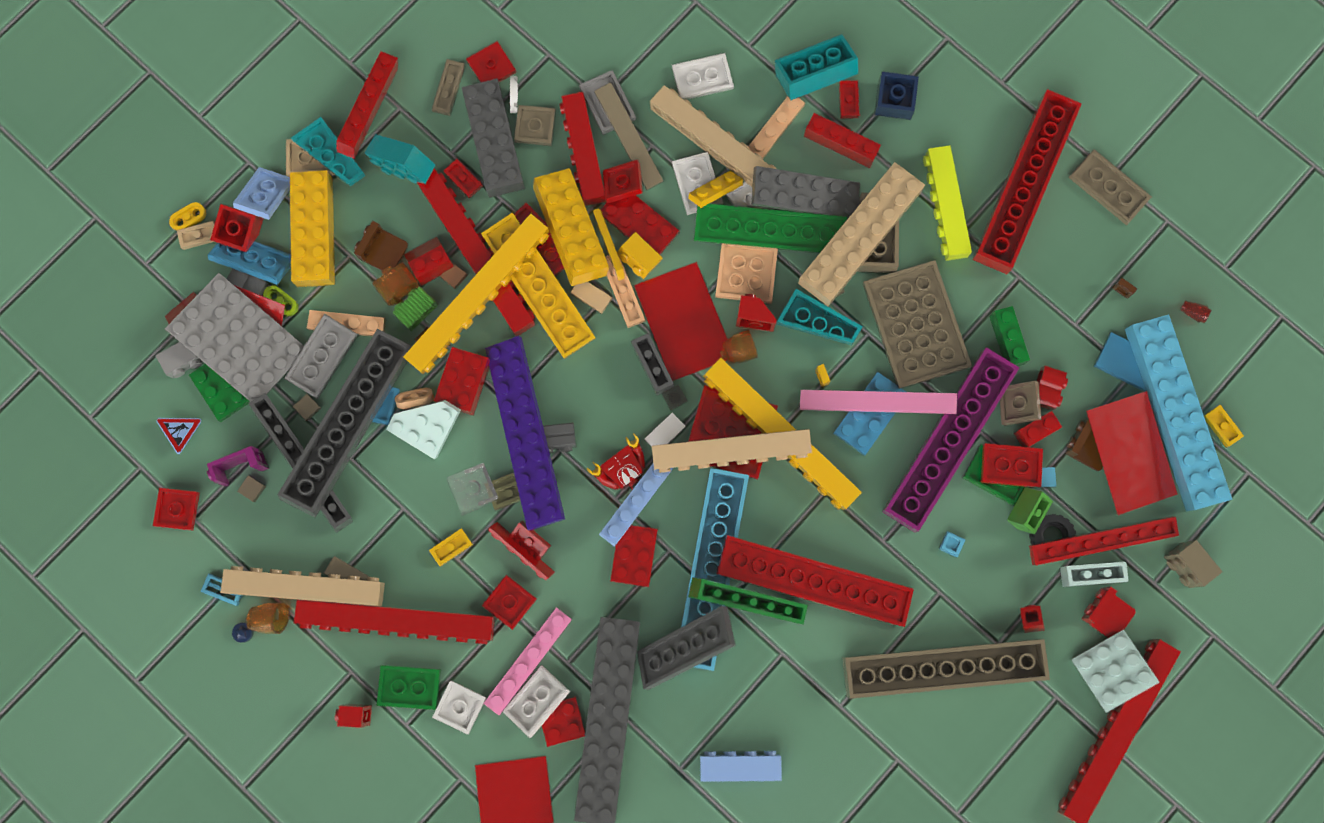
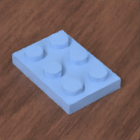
M259 167L233 202V207L269 220L290 191V177Z

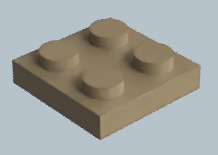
M519 105L514 137L515 143L552 146L555 108Z
M1037 381L1008 386L1000 399L1002 425L1007 426L1041 420L1039 384Z

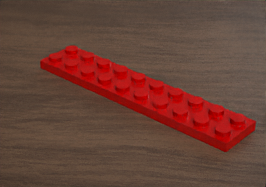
M728 535L725 538L716 573L717 575L900 627H905L914 591L913 588Z

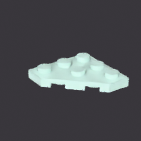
M443 400L403 410L393 415L386 430L431 458L436 459L461 409Z

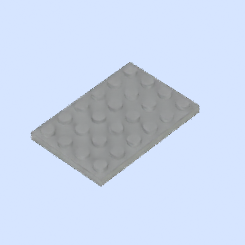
M220 273L165 328L168 333L250 402L262 394L270 392L290 370L304 347L303 344Z

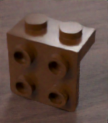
M372 220L371 224L366 226L361 241L356 243L354 254L359 260L391 275L407 250L408 243L383 230L380 224Z
M1089 419L1080 420L1076 426L1074 437H1071L1066 447L1068 448L1065 454L1095 471H1100L1103 465Z

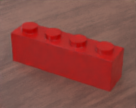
M816 113L811 117L804 133L805 138L868 168H871L881 147V144Z

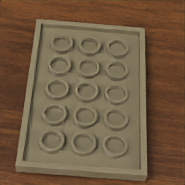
M935 260L863 282L899 389L972 367Z

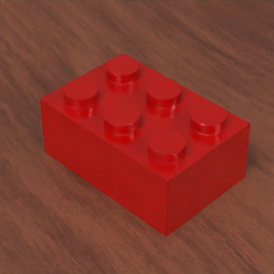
M452 347L434 402L446 400L461 409L460 412L474 416L489 371L490 359Z

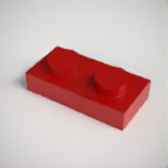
M858 80L839 81L840 118H859Z
M458 159L443 170L447 177L469 199L483 187Z

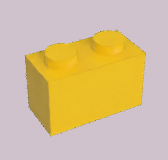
M636 232L617 252L620 260L627 263L633 269V272L643 279L663 259Z

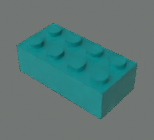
M843 34L774 60L776 77L790 100L858 74V57Z

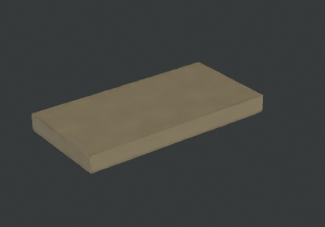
M1093 150L1069 177L1125 225L1136 216L1152 197L1096 150Z

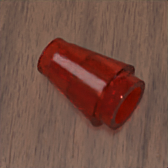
M1186 300L1180 311L1198 323H1205L1212 311L1206 305Z

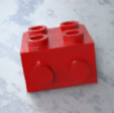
M1111 586L1103 587L1096 593V599L1087 606L1082 620L1107 638L1125 630L1136 614V610L1115 595L1117 590Z

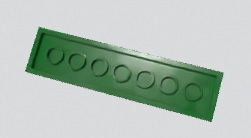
M707 204L700 208L697 205L694 241L820 253L847 221V217Z

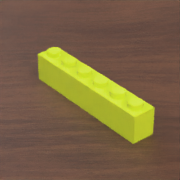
M951 146L929 148L925 156H923V163L928 169L927 182L931 184L932 189L930 191V198L935 204L934 218L938 220L939 224L937 227L938 237L942 239L941 253L945 255L946 261L968 258L972 250Z

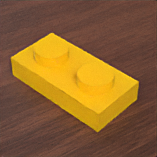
M1218 405L1204 415L1205 421L1226 448L1244 437L1221 405Z
M461 528L429 551L441 567L473 544Z

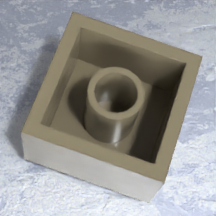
M1197 540L1182 542L1164 556L1168 567L1176 571L1180 576L1179 580L1181 583L1189 588L1204 587L1222 573V570Z

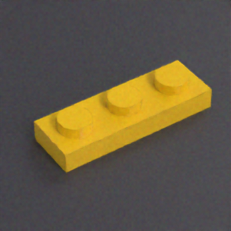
M730 170L689 192L688 199L702 208L742 186L743 179Z

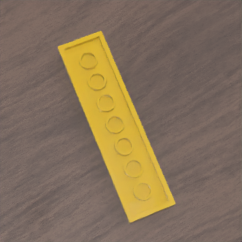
M511 213L481 234L495 254L520 226V223L514 214ZM536 249L535 254L531 258L527 257L524 260V265L520 271L514 272L510 277L565 359L596 337Z

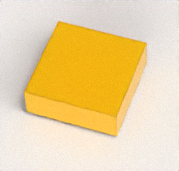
M824 364L817 366L815 372L822 387L829 385L831 381Z

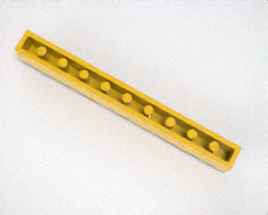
M530 214L403 358L422 374L425 372L429 373L434 368V362L438 357L441 359L448 351L446 348L451 343L454 344L458 341L462 330H467L473 323L472 319L485 310V304L497 297L500 287H505L511 280L510 276L514 272L520 271L524 265V260L527 257L531 258L535 254V248L539 243L543 244L548 239V228Z
M722 358L703 376L705 378L704 382L711 389L715 388L719 391V397L725 402L729 401L733 405L732 409L740 416L743 414L748 419L746 421L748 425L753 429L757 428L761 434L796 430ZM812 444V453H808V457L796 458V455L788 456L790 459L788 461L789 464L795 469L799 468L803 472L802 476L811 483L813 481L818 486L816 489L823 496L827 495L832 499L831 504L838 510L840 508L842 510L847 509L862 493Z

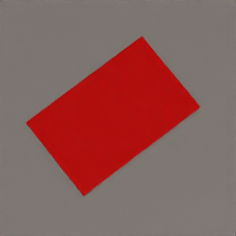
M697 262L634 285L672 381L712 367L720 358L724 361L735 358Z
M1147 391L1086 411L1117 515L1178 495Z
M546 756L475 765L481 823H553Z

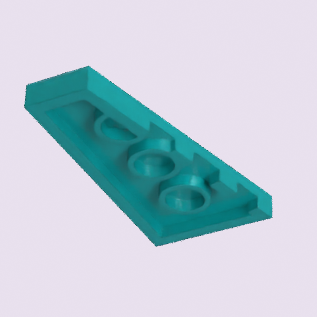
M322 117L291 137L294 143L350 187L365 177V174L353 158L337 152V137Z

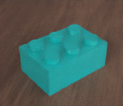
M377 134L374 135L365 151V154L370 158V162L380 166L383 173L390 176L394 174L402 180L407 178L415 184L417 182L426 184L436 165L416 146Z

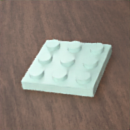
M1124 630L1072 659L1073 664L1105 713L1159 683Z

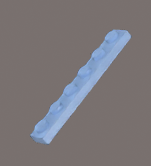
M652 463L598 535L615 546L670 472L659 473V469L654 470V463Z

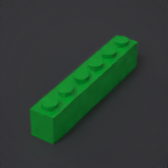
M692 577L688 594L690 598L804 625L808 607L805 604Z

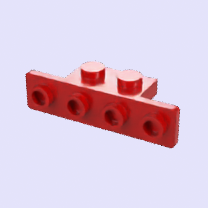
M524 521L519 522L512 533L507 531L498 522L488 528V531L495 539L500 540L510 552L516 554L522 563L531 567L537 576L548 580L555 573L554 570L541 560L551 545L534 530H527Z

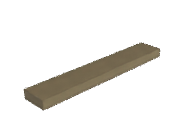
M611 82L595 90L594 93L630 160L639 161L641 179L646 190L662 183L663 179Z

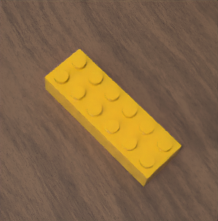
M570 168L535 177L533 190L570 285L574 286L607 276L609 265Z
M327 170L290 172L291 281L297 287L335 285L333 178Z

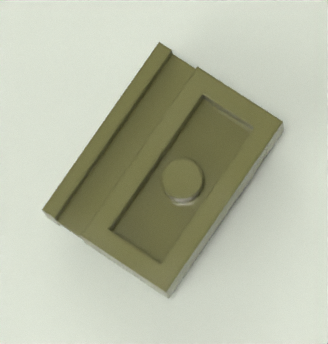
M514 473L485 483L495 511L521 501Z

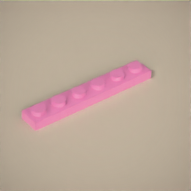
M556 608L483 704L497 715H501L502 711L507 707L572 619Z

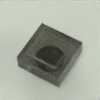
M679 385L661 393L670 411L687 403V399Z

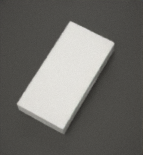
M671 413L645 438V441L651 447L652 445L668 444L685 428V425Z

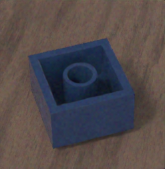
M882 71L878 81L874 115L911 120L915 112L919 76Z

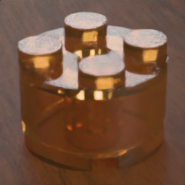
M400 263L394 268L391 266L385 268L382 271L383 275L372 283L389 306L397 305L402 301V297L408 296L412 289L419 287L417 280L404 263Z

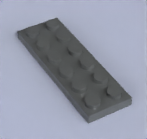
M756 166L753 171L751 205L801 213L847 217L848 220L859 206L860 182Z
M720 606L637 651L643 689L650 690L736 646L728 608Z

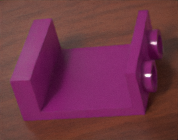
M249 446L208 463L209 470H207V475L211 481L228 486L230 484L225 471L245 462H249L250 467L262 472L268 470L269 467L263 451Z

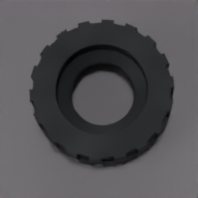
M1046 515L1036 533L1029 534L1030 543L1033 545L1045 542L1043 534L1045 529L1050 526L1057 527L1061 531L1062 539L1076 536V530H1074V525L1069 522L1070 520L1062 515Z

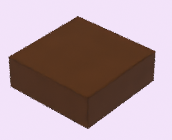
M1123 278L1119 279L1112 287L1126 299L1137 290L1135 286Z

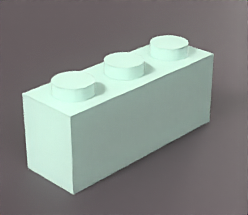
M1126 562L1060 567L1062 587L1129 582Z

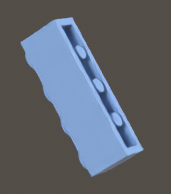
M704 751V755H700L701 782L782 781L781 755L776 754V751H764V754H756V751H744V755H736V751H724V755H716V751Z

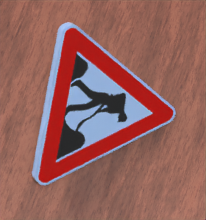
M158 418L156 422L175 452L180 454L197 430L201 419Z

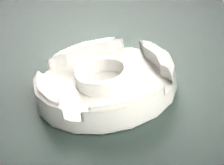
M510 76V113L518 112L517 76Z

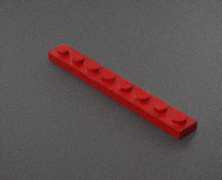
M1170 516L1029 545L1032 565L1036 566L1179 536L1176 517Z

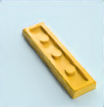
M599 208L593 210L594 218L618 281L625 279L622 264L601 210Z

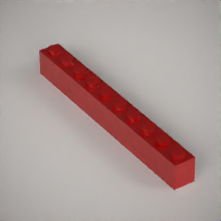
M434 168L426 184L417 182V184L474 273L477 274L494 253L490 247L488 249L483 244L486 242L480 232L477 234L474 230L476 227L471 217L466 218L464 206L461 202L457 204L454 199L457 196L453 189L446 187L444 184L447 182L441 172L438 174ZM510 280L505 287H500L499 293L493 302L514 335L519 336L535 326L533 321L535 316L530 309L526 310L523 305L526 303L520 293L516 295L513 290L516 287L512 280Z
M297 600L294 623L300 624V628L312 629V625H318L319 630L331 631V627H339L340 632H351L352 628L358 629V633L370 634V630L378 631V635L390 636V632H397L398 637H409V634H417V638L429 639V635L437 636L436 640L448 641L449 637H454L456 642L468 643V639H476L475 643L487 644L488 641H493L495 617Z
M1161 639L1149 641L1145 647L1146 653L1143 656V659L1159 683L1109 712L1105 727L1103 726L1097 734L1099 738L1088 750V758L1078 768V776L1070 782L1067 796L1063 797L1059 802L1058 812L1075 823H1088L1181 651Z

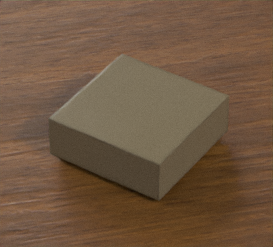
M308 394L293 406L306 421L321 409Z
M248 475L237 492L252 502H256L266 486Z

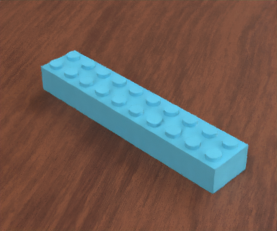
M1169 314L1129 326L1125 329L1148 393L1157 427L1186 512L1232 500Z
M710 468L681 627L723 606L690 598L688 594L692 577L730 585L731 578L717 575L716 573L726 536L738 538L749 475ZM717 655L695 666V668L714 671Z

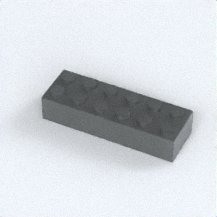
M498 79L461 87L489 198L524 190L525 186Z

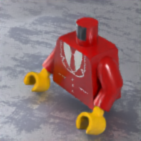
M633 433L635 437L633 441H629L626 436L625 439L629 445L601 466L592 462L595 465V469L591 471L587 468V471L594 475L602 485L614 490L619 488L624 490L629 486L633 490L639 482L638 478L643 475L645 468V456L635 433Z

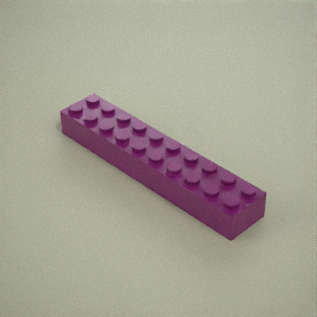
M987 347L981 351L956 391L957 414H942L882 511L884 514L914 533L920 531L1018 372V366Z

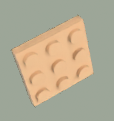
M721 244L715 298L740 300L741 295L754 294L756 298H760L764 303L772 304L778 249Z

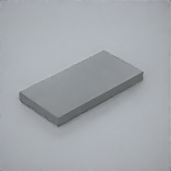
M324 314L284 379L318 399L358 334Z

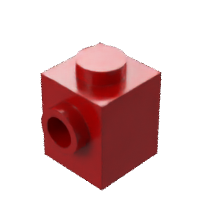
M1027 605L1024 608H1020L1024 633L1045 631L1040 605Z

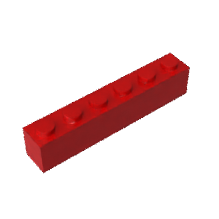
M380 51L336 140L337 152L355 159L398 70L397 57Z
M579 92L561 96L563 103H559L561 114L566 116V120H563L565 132L569 131L570 137L566 138L568 148L573 150V154L570 155L572 166L576 165L577 172H574L575 182L580 183L581 189L578 190L584 205L588 206L606 202L584 93Z

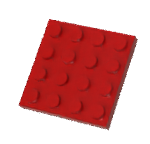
M704 385L688 442L761 434L757 428L753 429L746 422L748 419L743 414L740 416L732 409L733 405L729 401L725 402L719 397V391ZM770 404L777 411L778 405ZM750 459L748 464H737V461H731L728 466L718 467L717 463L709 464V466L724 471L749 475V478L758 480L763 462Z

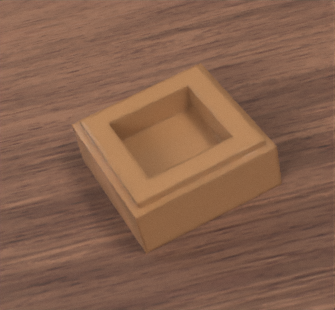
M452 262L454 267L442 273L440 277L456 289L467 277V274Z

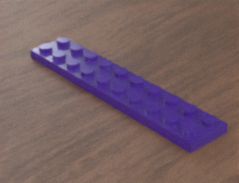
M516 336L489 346L485 350L487 357L490 359L489 368L527 530L531 531L565 520V515L522 337Z

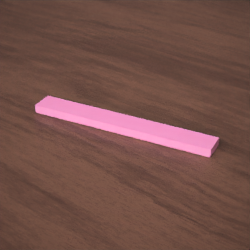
M801 390L800 410L957 414V393Z

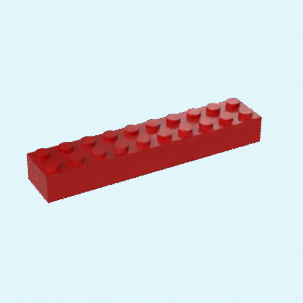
M1048 89L1045 91L972 260L1004 274H1008L1013 269L1082 103Z

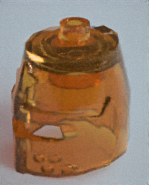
M749 329L733 334V336L722 342L723 351L720 352L723 359L726 358L730 364L745 363L758 358Z
M264 603L252 607L246 616L247 628L263 634H281L289 621L290 606L284 603ZM277 608H278V610H279V618H278V620L275 619L276 609H277Z

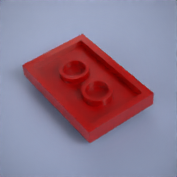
M984 443L981 483L1041 488L1043 449Z
M630 525L616 544L611 582L649 587L658 529Z

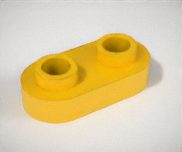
M190 203L172 214L169 224L175 231L192 227L205 219L206 209L200 203ZM200 211L199 215L195 216V213Z

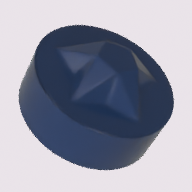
M238 623L232 630L234 640L240 643L248 642L254 634L252 626L248 623Z

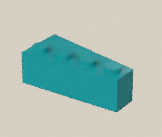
M795 289L777 320V325L851 346L863 327L798 289Z

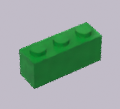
M1013 306L995 310L989 317L1002 357L1016 366L1025 365L1030 361Z

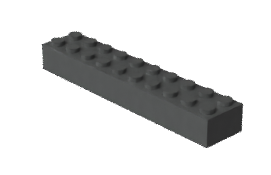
M379 329L376 330L277 494L281 501L316 518L405 367L407 360L403 356L412 346Z
M600 618L574 821L615 823L641 623L638 621Z

